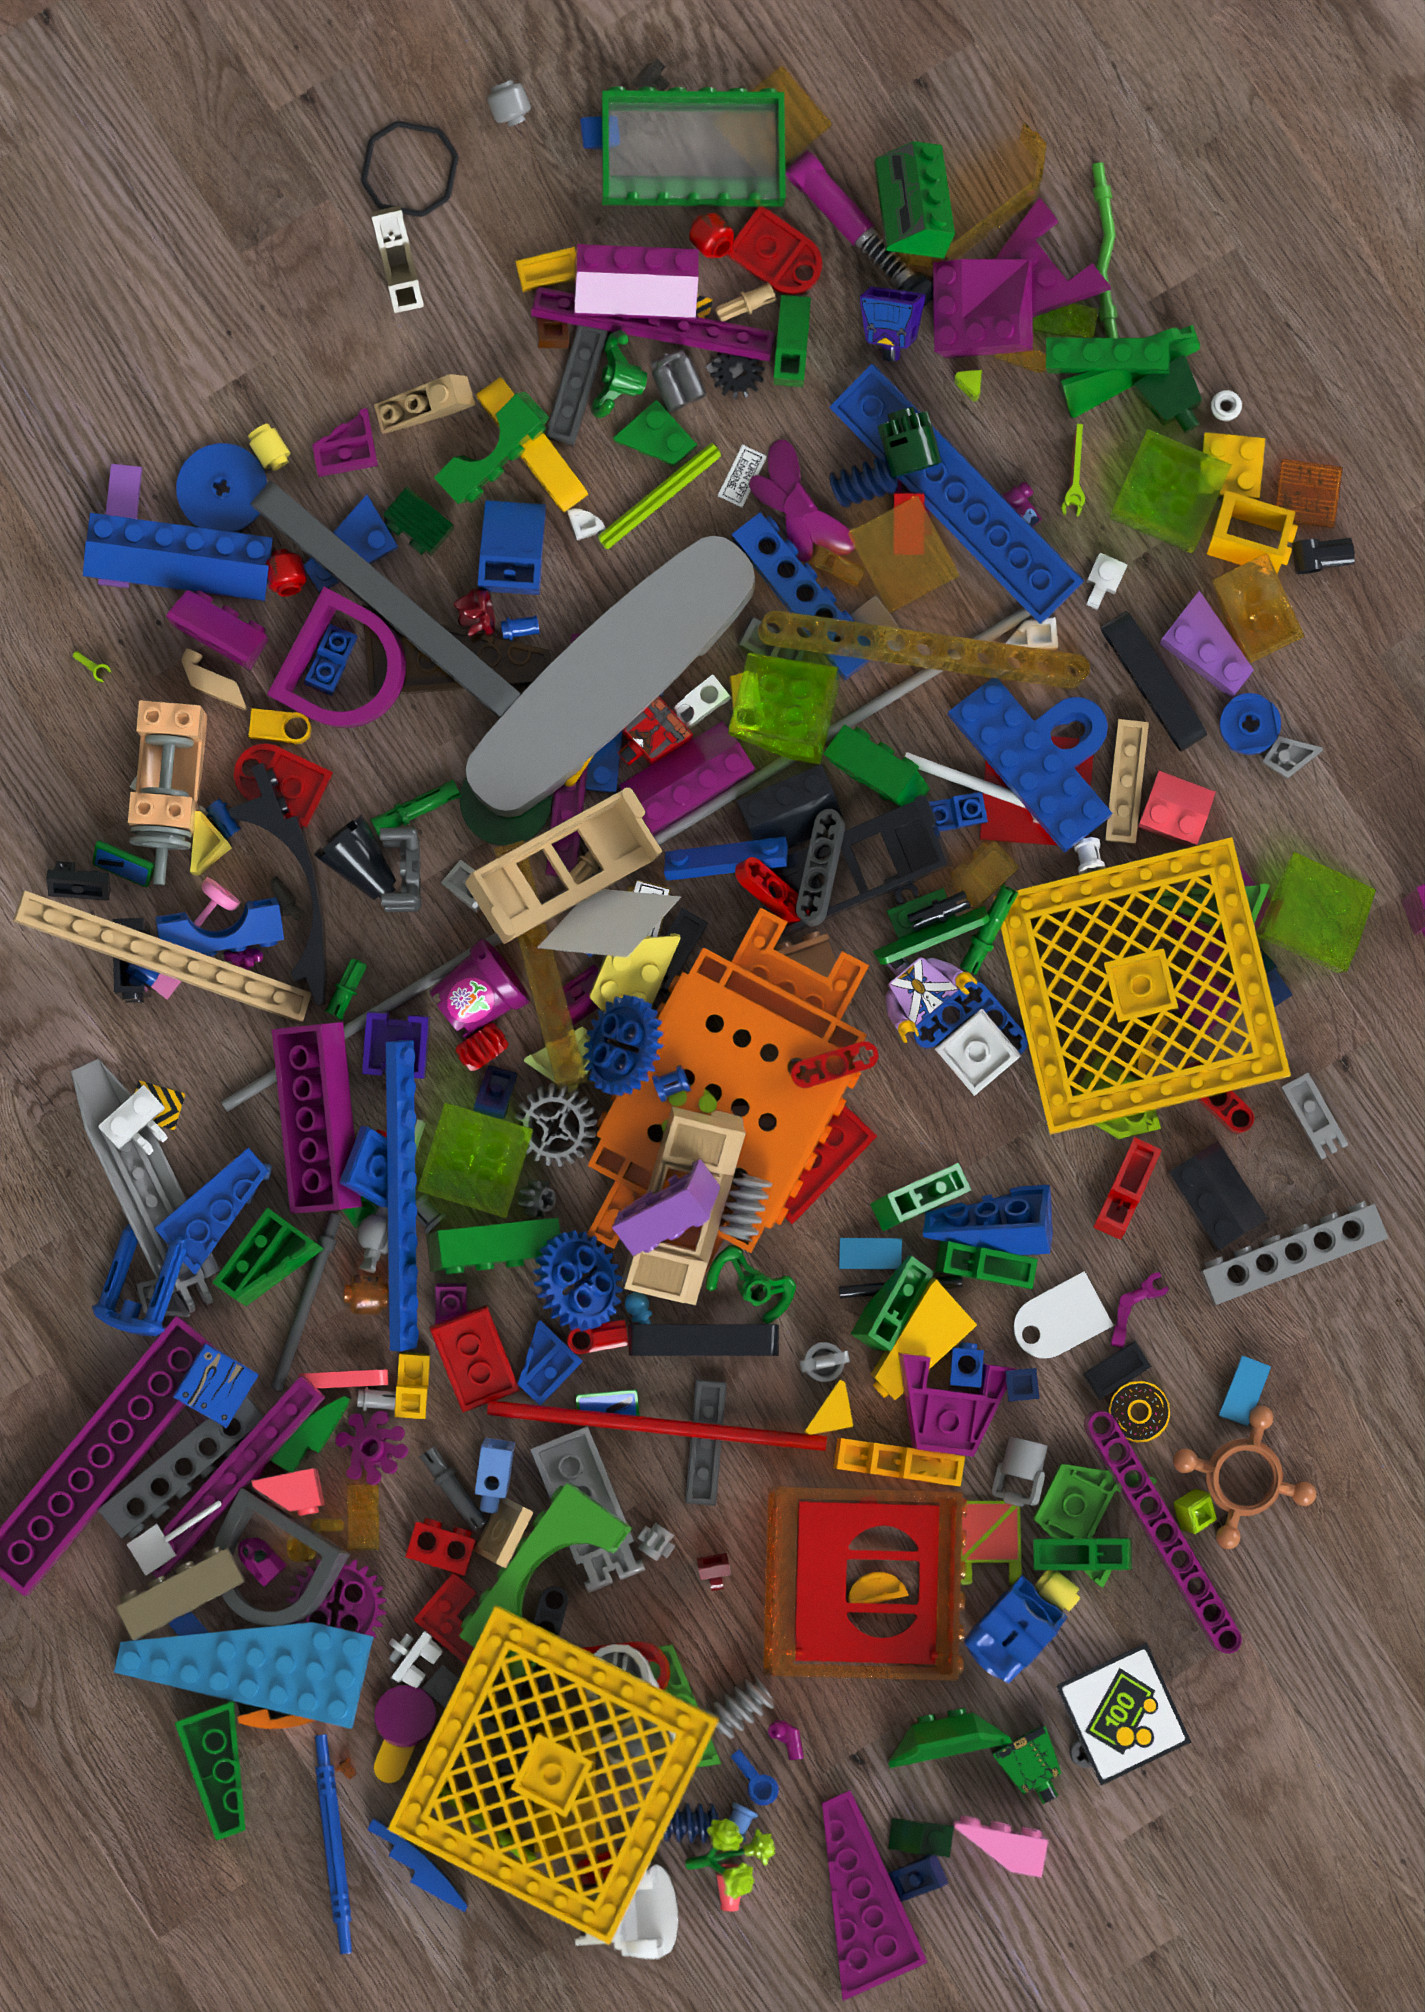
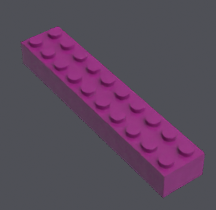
M175 1316L165 1331L161 1333L0 1527V1577L23 1596L31 1594L98 1513V1509L108 1501L185 1408L186 1404L174 1398L173 1394L203 1344L207 1343L219 1350L182 1318Z

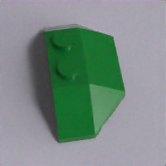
M965 1707L947 1711L948 1717L936 1719L935 1714L917 1717L918 1723L910 1725L887 1763L889 1769L1010 1744L1011 1738L975 1713H966Z

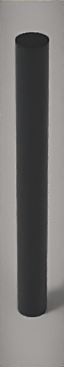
M962 1276L934 1278L944 1289L963 1287ZM886 1282L840 1286L839 1297L844 1299L875 1296Z

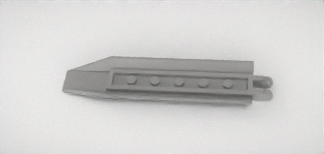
M97 1059L71 1071L84 1130L156 1280H158L169 1245L154 1228L183 1204L186 1198L157 1138L147 1126L139 1134L151 1144L154 1151L150 1155L146 1154L133 1139L118 1150L98 1128L107 1117L132 1095L106 1066ZM212 1252L195 1275L184 1262L182 1263L172 1294L179 1292L180 1299L189 1313L196 1311L194 1300L187 1287L194 1284L197 1286L201 1300L206 1305L213 1303L212 1296L204 1281L220 1271Z

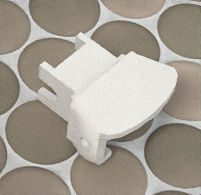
M653 1865L647 1868L612 1940L615 1949L622 1950V1956L660 1959L672 1951L676 1942L678 1930L676 1893L669 1874L660 1865ZM600 1892L588 1896L596 1900ZM587 1933L575 1939L576 1946L605 1943Z

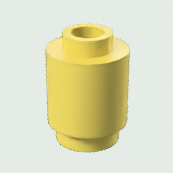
M268 423L256 428L248 435L251 441L249 445L264 469L272 468L273 471H276L289 462L287 457L291 454L277 430L271 428Z
M1046 1570L1034 1584V1587L1039 1591L1038 1594L1048 1603L1057 1606L1061 1611L1065 1608L1069 1612L1081 1598L1077 1595L1080 1588L1058 1570L1055 1572L1053 1570Z

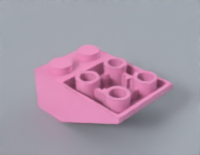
M961 1815L960 1821H952V1825L1010 1872L1042 1878L1048 1839L1042 1836L1040 1830L1022 1827L1021 1832L1012 1831L1010 1824L991 1821V1826L980 1825L981 1820L979 1818Z

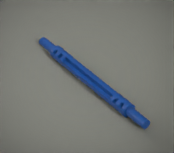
M327 1734L315 1735L318 1767H315L333 1923L337 1924L340 1954L352 1953L349 1921H352L334 1765H330Z

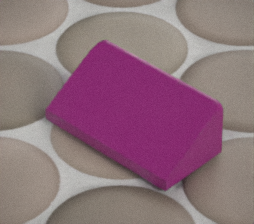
M595 964L545 999L567 1030L599 1008L589 997L590 990L599 971Z

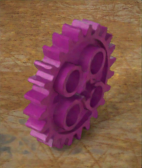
M320 1559L316 1560L317 1567L321 1561ZM355 1559L350 1566L346 1565V1563L344 1564L332 1585L331 1594L324 1599L316 1611L324 1612L327 1616L326 1625L331 1626L334 1611L328 1605L335 1601L337 1580L342 1579L340 1604L345 1605V1609L338 1612L337 1628L343 1629L341 1625L342 1619L346 1615H352L358 1621V1627L355 1632L376 1638L377 1635L372 1628L374 1626L383 1627L384 1625L377 1620V1617L387 1614L385 1610L379 1609V1604L386 1602L387 1599L379 1598L377 1595L384 1587H374L373 1583L378 1576L373 1575L368 1578L366 1573L369 1567L365 1566L359 1571L357 1569L358 1560ZM307 1565L305 1567L308 1574L307 1577L297 1574L296 1578L301 1584L300 1586H290V1589L296 1593V1596L286 1598L287 1602L294 1604L301 1598L316 1570ZM351 1584L359 1585L362 1589L363 1595L357 1602L350 1601L346 1596V1589ZM312 1614L295 1624L310 1623Z

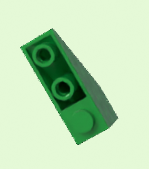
M781 295L773 385L804 388L811 297Z

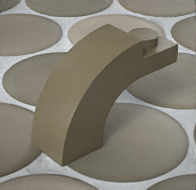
M401 206L371 212L394 314L424 307Z

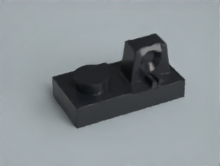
M57 861L54 870L47 871L48 896L106 901L110 899L109 873L96 870L76 872L75 862Z

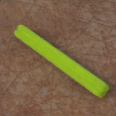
M713 443L708 444L598 535V541L606 549L612 547L718 460L721 456L719 449Z

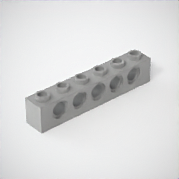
M1363 1201L1348 1207L1350 1213L1338 1217L1337 1212L1320 1218L1321 1225L1311 1229L1308 1223L1291 1229L1293 1236L1281 1240L1278 1234L1262 1241L1264 1247L1252 1251L1251 1246H1247L1233 1252L1235 1258L1226 1262L1223 1261L1222 1257L1206 1262L1205 1266L1207 1269L1200 1271L1213 1306L1388 1239L1376 1205L1367 1206L1366 1202ZM1350 1221L1356 1224L1358 1233L1355 1238H1347L1343 1234L1342 1227L1345 1222ZM1319 1232L1326 1234L1329 1238V1245L1325 1250L1318 1249L1314 1245V1236ZM1288 1244H1296L1300 1248L1301 1255L1297 1261L1289 1260L1286 1257L1285 1248ZM1259 1255L1270 1257L1272 1267L1268 1272H1262L1257 1268L1256 1260ZM1231 1266H1238L1242 1269L1243 1279L1240 1283H1233L1229 1280L1227 1272Z

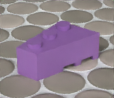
M1200 590L1159 643L1231 699H1233L1254 671Z
M701 1159L692 1163L693 1170L679 1179L676 1174L669 1178L670 1186L656 1194L650 1191L618 1212L612 1228L633 1256L642 1251L648 1253L654 1250L660 1242L668 1238L674 1240L682 1235L685 1229L693 1225L699 1227L710 1219V1213L721 1187Z

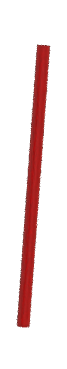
M488 1400L487 1406L488 1416L817 1451H826L827 1436L493 1400Z

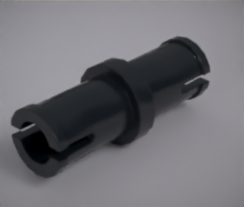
M962 890L941 901L935 899L932 901V905L907 914L910 922L923 918L922 921L911 925L914 932L916 933L939 921L941 924L947 922L948 917L972 908L969 900L958 905L956 904V902L967 898L965 891Z

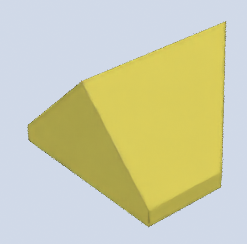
M195 811L190 872L192 875L199 876L232 849V847L202 811Z

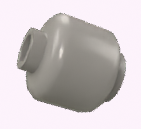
M511 79L490 88L492 93L487 96V102L496 122H507L508 126L511 127L525 121L524 114L530 111L531 104L522 84L514 83Z

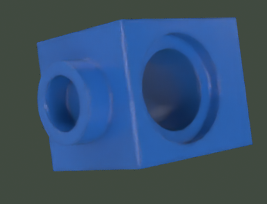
M959 1342L958 1348L951 1349L950 1386L981 1388L984 1350H977V1344ZM962 1356H969L975 1362V1368L969 1374L962 1373L958 1368V1361Z

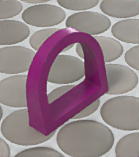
M323 587L267 695L324 725L336 728H355L366 725L387 712L401 692L406 674V659L403 646L394 629L380 616ZM336 610L346 613L371 628L381 640L387 656L386 678L377 695L364 706L344 712L323 709L294 693L300 677Z

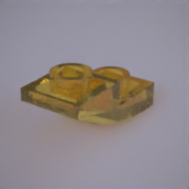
M348 1484V1550H379V1484L374 1486L370 1484Z

